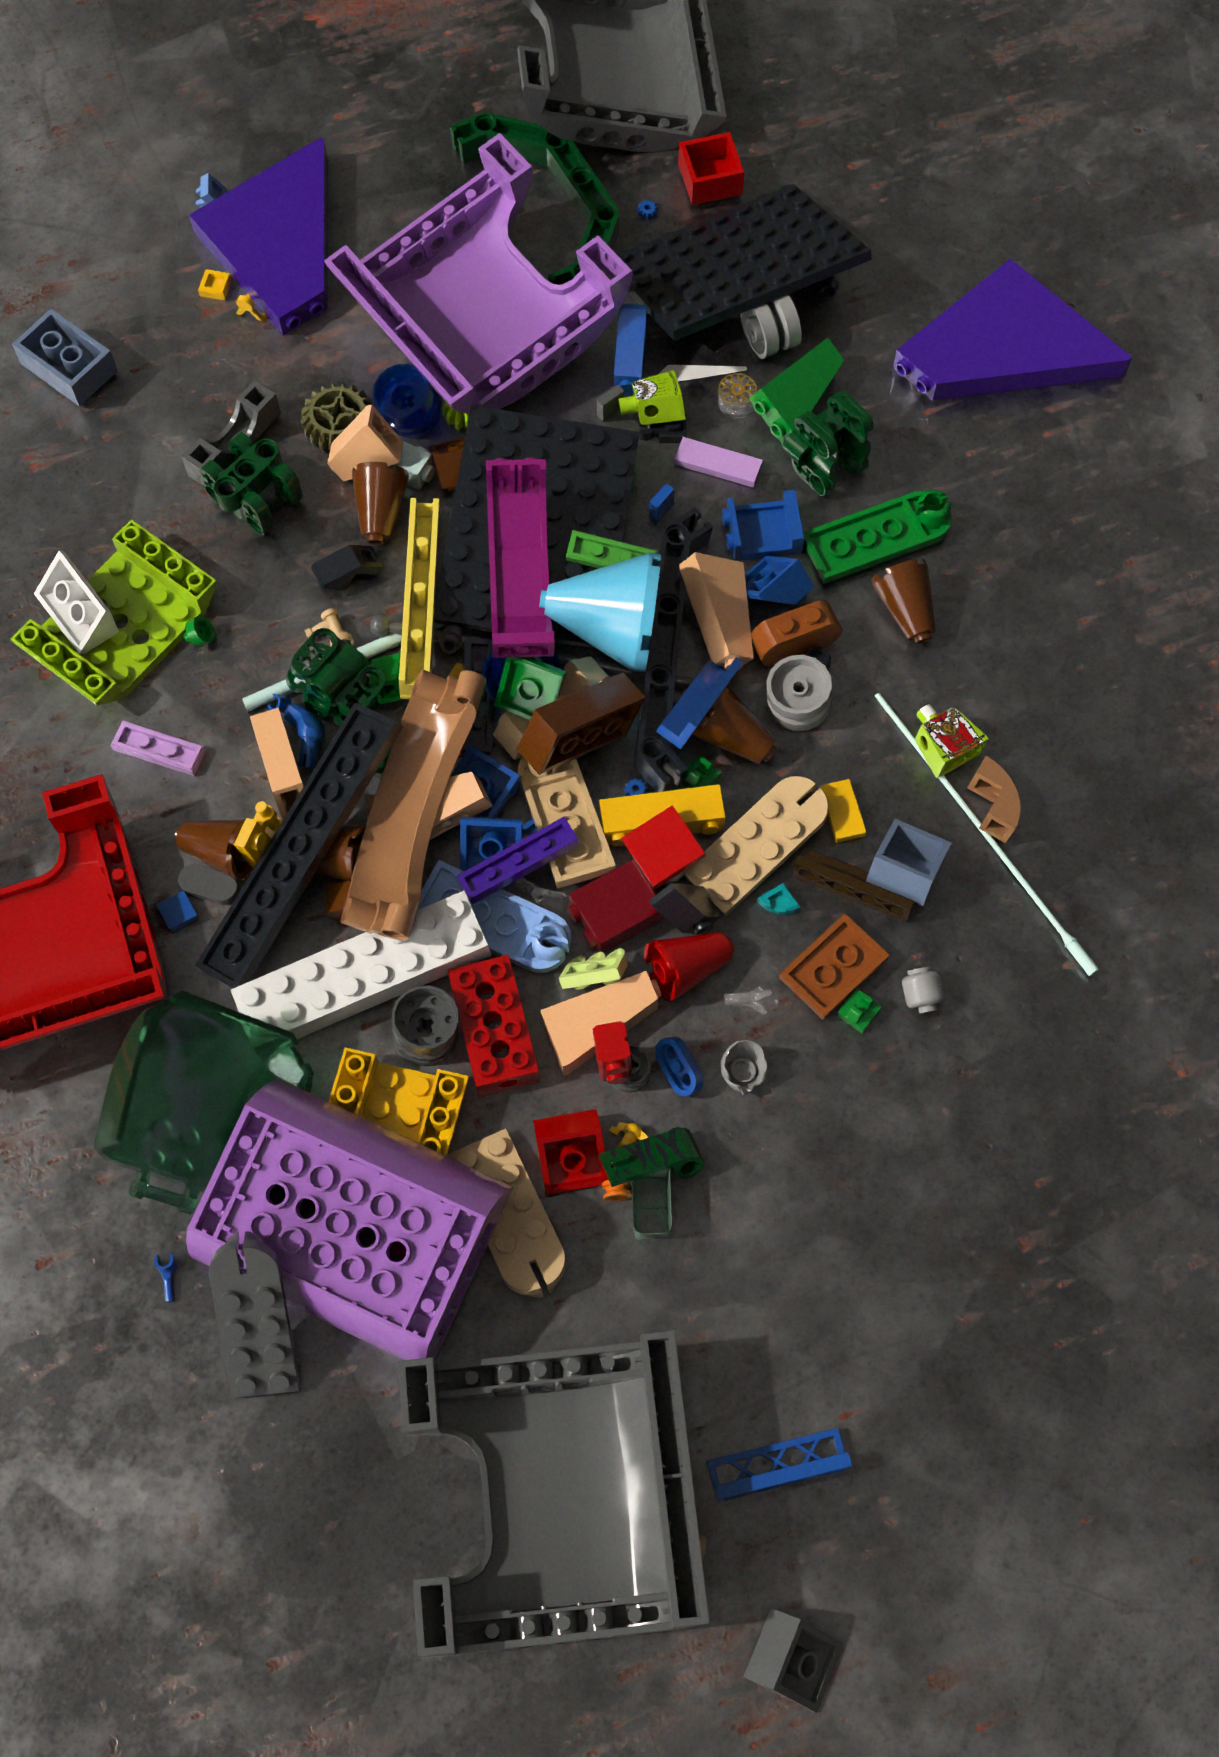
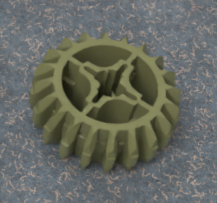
M332 383L329 389L322 386L320 393L312 391V399H305V407L301 411V425L304 428L305 437H307V440L310 439L314 447L319 446L322 452L328 448L331 449L332 442L365 407L373 405L370 397H367L364 390L358 391L355 385L348 389L345 383L341 387H336Z

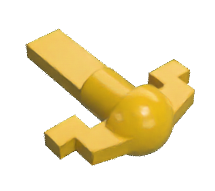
M619 1122L617 1127L611 1126L609 1132L616 1136H619L621 1131L625 1132L618 1147L633 1143L636 1139L643 1140L649 1138L642 1131L641 1127L635 1123Z

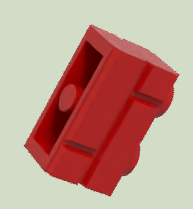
M618 1021L596 1025L592 1030L600 1080L608 1081V1084L623 1083L632 1075L631 1053L625 1023Z

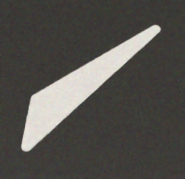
M667 365L659 374L674 370L677 380L680 382L746 371L747 367Z

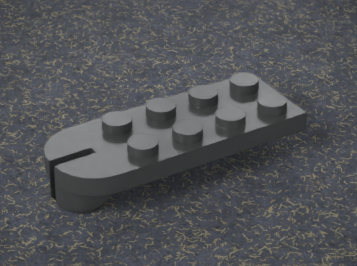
M245 1231L243 1252L246 1269H244V1260L238 1254L239 1232H235L213 1254L209 1268V1280L231 1398L299 1391L300 1381L278 1256L273 1249L264 1244L257 1234Z

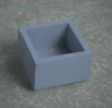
M894 819L874 857L866 882L923 906L943 867L952 842Z

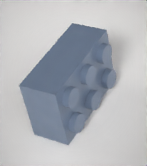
M53 309L47 311L12 343L21 365L79 407L118 371L112 353L108 348Z

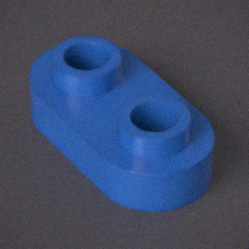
M675 1036L661 1039L656 1045L655 1057L673 1090L680 1096H690L699 1093L703 1087V1074L685 1042Z

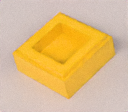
M205 269L198 288L199 296L226 301L233 281L232 274Z

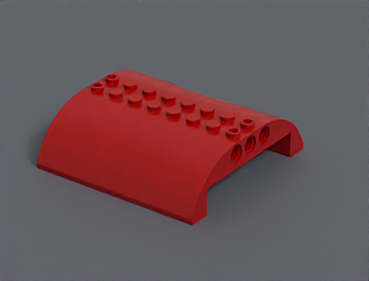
M103 774L42 792L48 819L58 833L60 844L58 861L49 872L39 877L0 889V1051L167 997L163 963L138 871L120 816Z

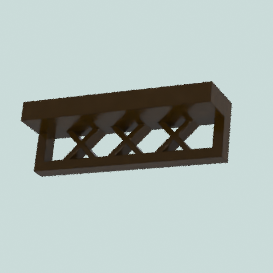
M804 847L801 855L795 861L792 878L902 922H907L914 905L912 900L866 882L868 872Z

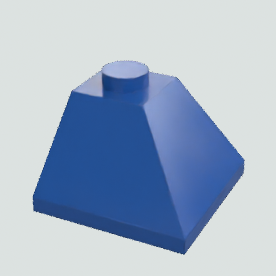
M765 556L745 574L747 598L796 605L803 602L807 594L815 587L799 559Z

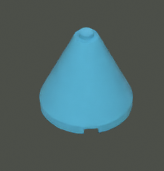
M643 554L549 584L547 591L541 590L539 608H545L544 615L632 672L645 673L660 573L658 565L661 560V554Z

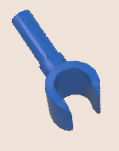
M170 1252V1262L166 1266H161V1259L158 1254L154 1258V1264L160 1274H162L166 1302L174 1301L172 1274L177 1269V1262Z

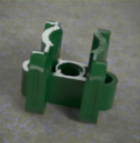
M840 391L828 398V409L817 416L807 411L794 420L795 430L788 434L782 443V449L792 458L791 463L795 472L820 496L826 495L835 488L838 478L834 475V469L837 462L849 473L859 474L869 466L868 456L871 444L867 440V436L874 428L873 421L869 413L845 391Z
M239 432L229 441L234 462L227 469L223 470L216 462L209 460L199 469V473L206 492L219 504L222 510L233 512L238 518L246 521L256 533L263 536L272 528L274 523L267 503L259 494L270 485L275 490L277 499L281 498L292 506H295L303 498L297 475L289 466L283 463L278 443L275 440L265 438L254 444L246 434Z
M320 628L314 631L294 654L286 676V683L292 691L303 693V704L310 712L321 719L332 715L335 725L340 728L343 723L341 719L342 714L347 716L353 703H358L369 709L372 708L377 700L376 696L381 692L385 684V675L381 669L372 665L360 651L341 640L332 630ZM319 636H326L331 640L332 647L323 643H315V639ZM311 652L315 655L312 660L310 657ZM366 674H374L379 680V685L375 688H370V678ZM296 677L300 680H305L306 683L301 681L297 684L294 682V679ZM358 690L363 693L360 698L357 695Z

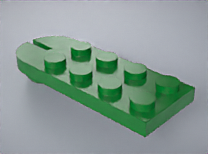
M939 490L911 492L803 532V545L823 583L826 584L940 542L946 537L950 529L952 503H947V494Z

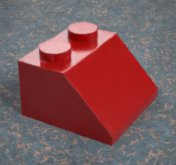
M597 1109L533 1120L546 1195L600 1186L604 1181L608 1180L599 1158V1153L605 1152Z

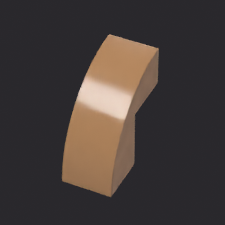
M985 756L967 788L993 802L979 829L1006 843L1016 829L1020 818L1019 794L1007 772L994 760Z

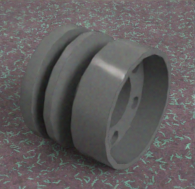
M430 985L416 986L405 991L396 1000L391 1012L393 1043L398 1053L408 1062L420 1066L434 1065L445 1060L454 1051L458 1040V1008L453 998L444 990ZM423 1027L425 1030L431 1028V1033L427 1034L425 1031L420 1033V1028Z

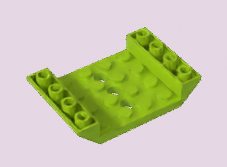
M132 519L112 538L117 551L87 580L100 599L107 605L114 621L117 622L121 619L128 621L125 627L118 628L119 633L85 654H79L52 617L42 626L30 619L10 638L14 644L97 706L125 699L184 638L186 623L196 616L205 615L217 586V580ZM140 635L149 636L148 641L144 644L134 643L135 639Z

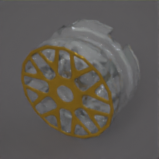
M733 373L721 380L718 388V407L724 415L729 414L732 415V418H743L750 411L753 412L754 407L749 398L757 392L754 380L742 373Z

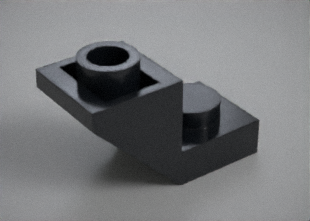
M348 545L313 563L311 566L322 589L346 590L356 574L379 575L384 568L373 546Z

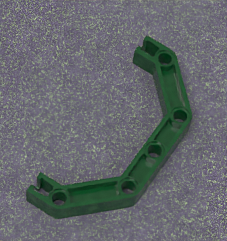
M480 113L450 126L452 146L455 150L459 149L460 158L463 163L480 156L478 148L501 133L526 161L548 166L587 223L579 249L596 236H599L612 250L614 249L619 235V209L573 141L559 138L546 131L539 124L492 113ZM577 255L572 265L549 274L548 281L552 284L561 285L572 280L581 271Z

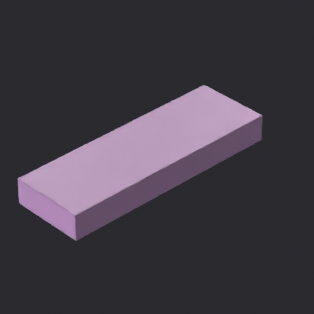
M686 437L682 438L674 458V465L752 488L755 486L763 464L762 459Z
M122 721L110 745L114 751L192 776L195 775L206 752L204 746L126 721Z

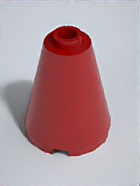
M721 932L652 941L645 946L644 959L645 964L651 962L653 972L649 973L650 980L655 979L657 981L661 997L665 1000L670 999V1001H673L730 962L735 949L730 937L725 936Z

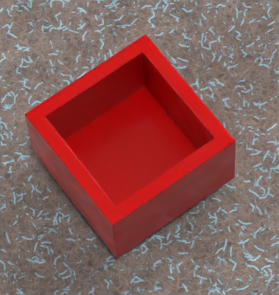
M730 132L679 142L678 166L692 205L743 195L744 170Z

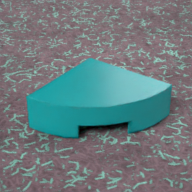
M784 883L758 897L757 900L765 910L779 915L796 913L800 911L801 907Z

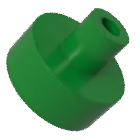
M199 615L186 623V632L184 633L186 642L203 647L214 640L215 631L213 625L206 617Z

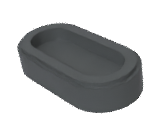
M198 864L184 867L178 875V884L187 895L215 904H229L235 900L239 892L235 879L218 870Z

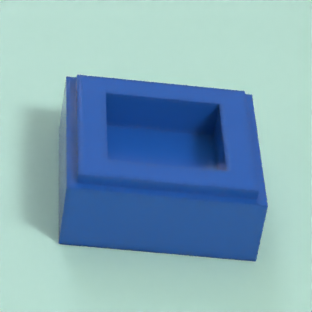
M667 483L649 502V519L655 523H658L674 505V488Z
M184 891L157 904L171 933L199 919Z

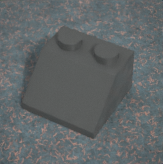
M770 1608L743 1677L817 1713L843 1643L799 1618Z

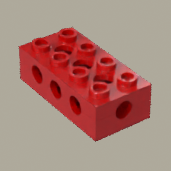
M509 954L447 969L455 1004L458 1008V1016L478 1097L481 1098L540 1083L539 1070ZM486 994L493 995L490 999L487 1000L480 999L483 995ZM492 1023L500 1024V1026L495 1029L487 1028V1026ZM499 1052L508 1053L504 1058L494 1057Z

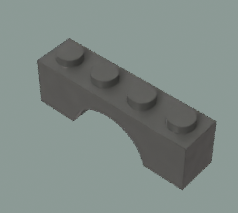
M254 380L237 397L234 413L224 430L209 440L199 437L181 456L188 476L203 485L199 469L209 460L216 462L223 470L227 469L234 462L229 441L239 432H243L255 442L281 414L276 393Z

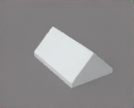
M59 550L34 595L79 654H85L119 633L110 610L65 551Z

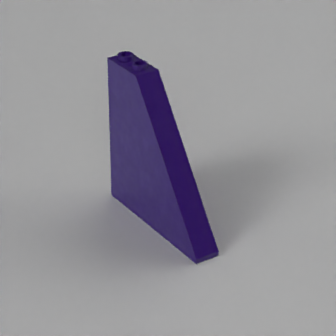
M320 137L189 214L193 231L222 266L232 274L235 281L249 294L255 304L266 314L267 318L282 335L297 329L301 324L320 315L328 308V267L324 262L328 258V158L325 142Z
M1009 259L898 348L893 367L900 376L907 378L914 384L920 393L927 395L931 400H941L1123 377L1127 373L1132 356L1012 259Z

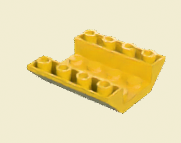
M345 1047L329 1102L447 1156L469 1076L437 1069L436 1075L393 1066L378 1062L376 1054Z

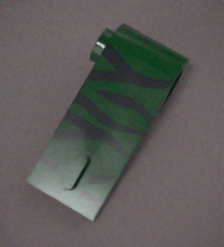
M679 1127L599 1153L600 1161L611 1187L669 1168L673 1169L678 1178H691L700 1173L705 1165L690 1130Z

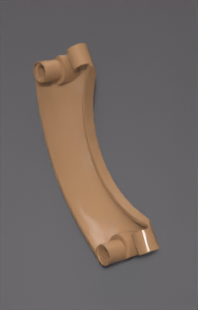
M423 669L419 672L400 723L403 728L391 747L370 809L355 862L346 905L341 917L342 924L370 934L376 933L390 939L405 941L409 939L421 900L422 874L430 835L449 777L478 711L487 681L483 675L465 670L460 672L457 679L450 675L447 678H443Z

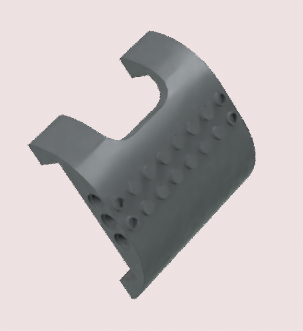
M520 0L537 18L543 28L551 77H548L545 49L519 45L517 53L523 98L528 112L533 119L551 134L579 144L636 152H659L679 148V142L703 138L725 122L727 116L707 0Z
M675 1330L640 1334L639 1342L436 1364L433 1357L398 1361L403 1433L457 1438L469 1445L477 1455L481 1474L486 1535L484 1555L478 1566L468 1574L456 1578L442 1576L413 1580L418 1657L531 1648L648 1634L709 1624Z

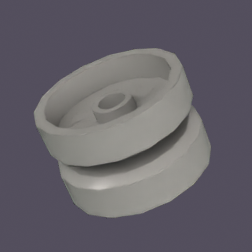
M788 294L740 314L746 338L760 359L777 354L779 347L782 350H788L798 346L801 342L800 320L793 301Z
M792 655L778 661L770 670L766 680L768 711L772 719L781 727L792 731H808L819 726L828 717L832 706V681L826 666L816 658L806 655Z

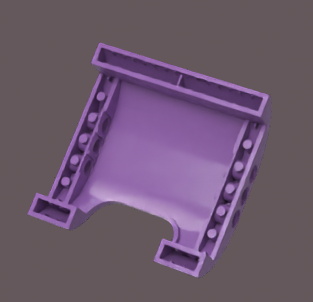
M501 133L478 148L484 167L481 173L363 259L359 260L350 248L345 245L324 260L326 266L451 408L467 414L470 413L471 405L494 409L508 406L534 390L582 354L598 339L618 313L626 298L633 276L632 270L599 236H596L576 251L581 271L572 280L561 285L552 284L546 280L519 252L510 240V232L513 221L527 195L533 168Z

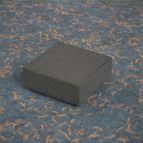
M619 385L614 386L597 398V416L603 422L620 411L618 399L624 398V390Z

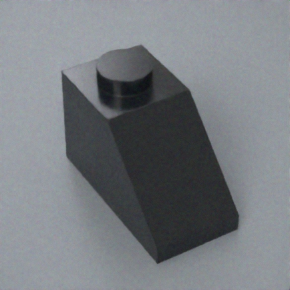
M671 883L649 900L651 905L682 933L705 934L713 928L712 924L721 918L704 886Z

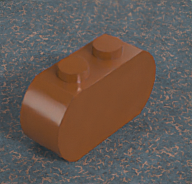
M818 600L764 620L752 631L751 638L762 664L766 667H774L778 661L792 655H803L812 647H828L839 638L842 633V626L830 603L825 600Z

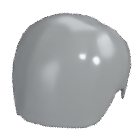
M742 1040L736 1041L728 1047L721 1060V1074L731 1088L741 1092L742 1095H746L752 1092L755 1086L761 1085L765 1081L768 1067L765 1052L759 1043Z

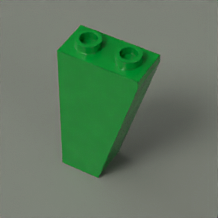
M829 338L825 339L749 398L755 411L762 416L770 427L771 433L778 438L781 444L788 434L795 430L794 420L805 412L813 410L844 362L843 357Z

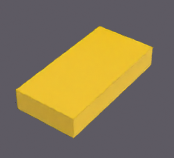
M850 779L820 785L827 798L828 819L836 843L865 837L866 829Z

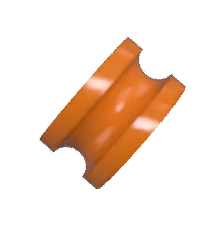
M609 1180L602 1183V1189L606 1190V1194L603 1195L604 1201L616 1202L631 1198L632 1191L628 1190L631 1182L611 1187Z

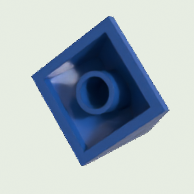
M461 817L460 870L466 871L524 839L523 821Z

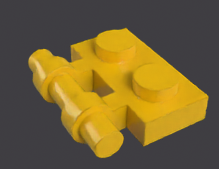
M264 801L256 804L255 810L257 813L254 819L246 818L234 842V846L253 869L283 821L281 818H277L275 809Z

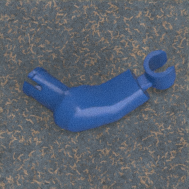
M273 694L278 700V705L268 704V708L270 710L279 708L281 713H285L284 719L297 729V736H299V739H302L298 766L315 768L317 766L319 742H323V739H325L323 724L308 709L296 702L292 703L289 696Z

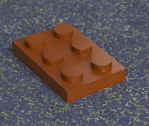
M844 913L779 974V979L824 1021L856 988L858 989L889 959L890 955Z

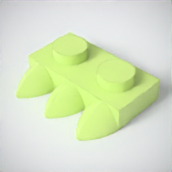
M618 948L607 957L600 951L592 955L587 961L582 955L575 957L568 962L559 977L562 989L574 987V989L579 990L595 983L603 982V984L608 985L619 981L628 966L625 951L622 948Z

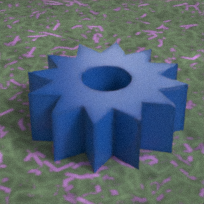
M648 199L646 202L642 200V203H638V216H642V219H653V216H657V203H653V200L650 202Z
M635 777L634 781L630 779V783H625V796L646 794L648 791L646 782L642 783V779L637 781Z

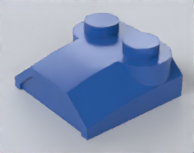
M472 745L469 746L451 775L455 776L473 772L482 782L493 806L473 818L495 819L508 799L517 793L519 782L522 779L519 774Z

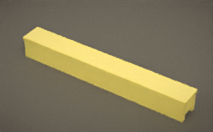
M416 498L410 499L399 670L400 699H410L414 683L422 669L432 673L440 530L439 498H433V503H417Z

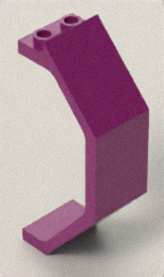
M528 457L523 460H507L505 458L486 460L493 658L554 656L555 640L551 618L544 615L545 608H539L541 590L547 591L549 585L546 459Z

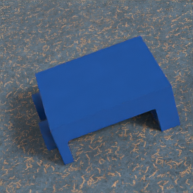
M795 490L784 491L783 501L735 506L734 499L727 498V508L722 509L723 526L729 527V533L726 534V544L728 551L733 550L734 561L760 559L765 556L777 557L802 554L804 534Z

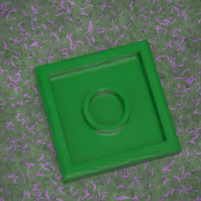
M531 657L506 658L494 706L530 720L535 709L554 702L560 697L567 672Z

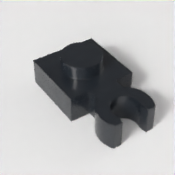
M687 419L647 425L640 424L639 420V427L649 428L647 430H639L640 440L647 441L653 437H659V443H681L683 437L687 438Z

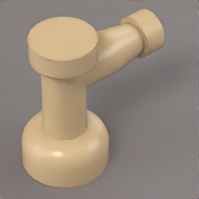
M335 608L325 610L321 614L322 622L311 629L304 630L309 638L317 629L328 628L341 640L352 646L354 645L352 635L343 631L338 620L339 613Z

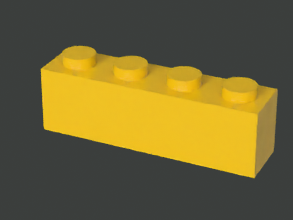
M720 784L600 799V818L607 843L613 846L625 845L621 839L623 836L671 805L674 806L692 834L702 832V834L710 835L717 833L719 830H724L725 812Z

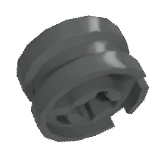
M629 1043L631 1064L635 1066L632 1069V1075L623 1083L612 1084L617 1090L626 1093L637 1092L644 1088L651 1076V1058L649 1054L640 1048L639 1045Z

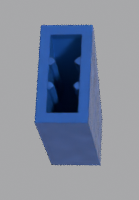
M622 303L619 309L614 386L619 385L624 390V394H633L632 383L643 379L647 343V305Z

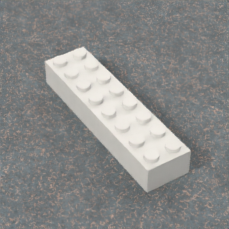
M461 891L417 910L409 939L406 941L365 932L231 989V993L250 1043L262 1055L402 995L411 988L423 986L448 975L447 969L476 963L492 956L467 895L465 891Z

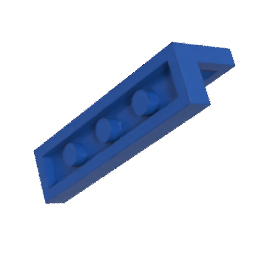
M736 657L728 669L724 671L711 660H708L656 732L681 749L740 668L743 661Z
M839 1428L706 1461L716 1503L846 1471L852 1467L849 1453H845ZM833 1438L837 1455L821 1458L813 1453L819 1441ZM813 1443V1445H812V1447L810 1448V1450H808V1449H806L805 1447L801 1446V1445ZM795 1447L806 1454L803 1463L789 1467L780 1461L785 1450ZM781 1451L777 1459L769 1454ZM761 1455L774 1463L769 1472L759 1475L747 1469L753 1457ZM810 1457L814 1459V1461L808 1462ZM748 1459L744 1467L736 1463L737 1461ZM730 1464L741 1471L735 1481L719 1484L715 1467ZM777 1465H778L779 1467L783 1468V1469L775 1470V1468H776ZM744 1474L749 1476L747 1478L741 1479Z

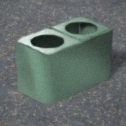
M666 1169L632 1181L633 1228L636 1240L669 1239L672 1227L670 1169L669 1172ZM646 1182H655L662 1189L661 1199L654 1204L645 1203L640 1198L639 1190ZM650 1213L657 1214L663 1221L662 1231L660 1233H643L640 1227L642 1218Z

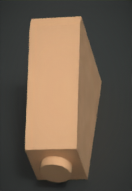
M371 404L366 406L332 442L327 464L344 482L352 479V469L354 467L357 470V464L385 462L387 467L400 463L403 441Z

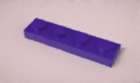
M562 817L456 877L473 905L578 847L580 842L566 818Z

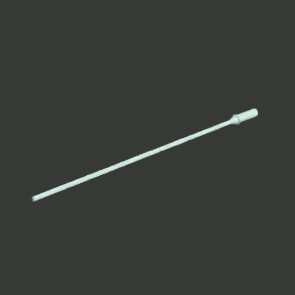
M877 693L875 698L925 760L916 744L914 736L881 694ZM944 775L939 777V780L1060 933L1065 944L1064 947L1070 951L1089 977L1097 973L1099 968L1079 944L1077 937L1074 938L1064 930L992 836L979 829L982 823Z

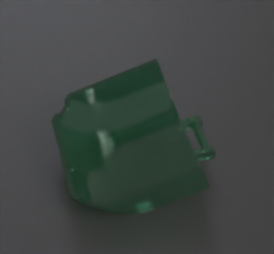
M182 990L143 1011L126 1035L109 1077L93 1148L106 1162L136 1171L135 1178L129 1188V1195L131 1197L152 1199L177 1207L179 1212L190 1215L196 1208L199 1192L204 1193L245 1104L263 1086L277 1079L286 1081L311 1093L314 1071L309 1062L304 1063L296 1048L299 1042L293 1032ZM150 1177L184 1186V1194L181 1195L149 1185ZM276 1185L270 1190L269 1195L271 1201L284 1199L286 1193L281 1185Z

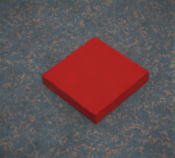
M673 805L621 838L654 890L706 857V854Z

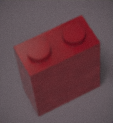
M633 859L569 894L570 906L567 907V910L575 923L580 921L585 929L583 936L590 948L596 947L598 952L605 953L664 920V916L651 905L649 900L656 894Z

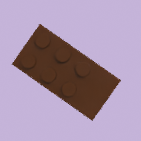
M624 673L613 677L607 676L599 683L592 686L586 685L573 694H564L556 701L535 709L517 750L540 775L625 737L646 697Z

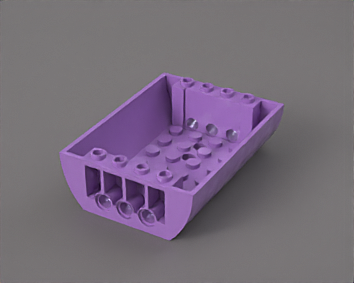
M277 1079L263 1086L245 1104L187 1228L186 1245L188 1253L193 1259L210 1266L212 1256L216 1250L224 1245L235 1232H239L238 1254L244 1260V1269H246L243 1252L245 1231L255 1233L278 1256L286 1304L402 1360L433 1357L434 1361H436L514 1187L286 1081ZM281 1185L285 1190L286 1196L282 1203L276 1205L271 1201L269 1194L274 1186ZM305 1199L312 1200L316 1207L314 1215L309 1219L302 1217L299 1211L300 1204ZM366 1227L373 1229L376 1234L375 1243L371 1247H364L359 1241L360 1232ZM398 1241L406 1247V1256L400 1262L394 1261L389 1254L391 1245Z

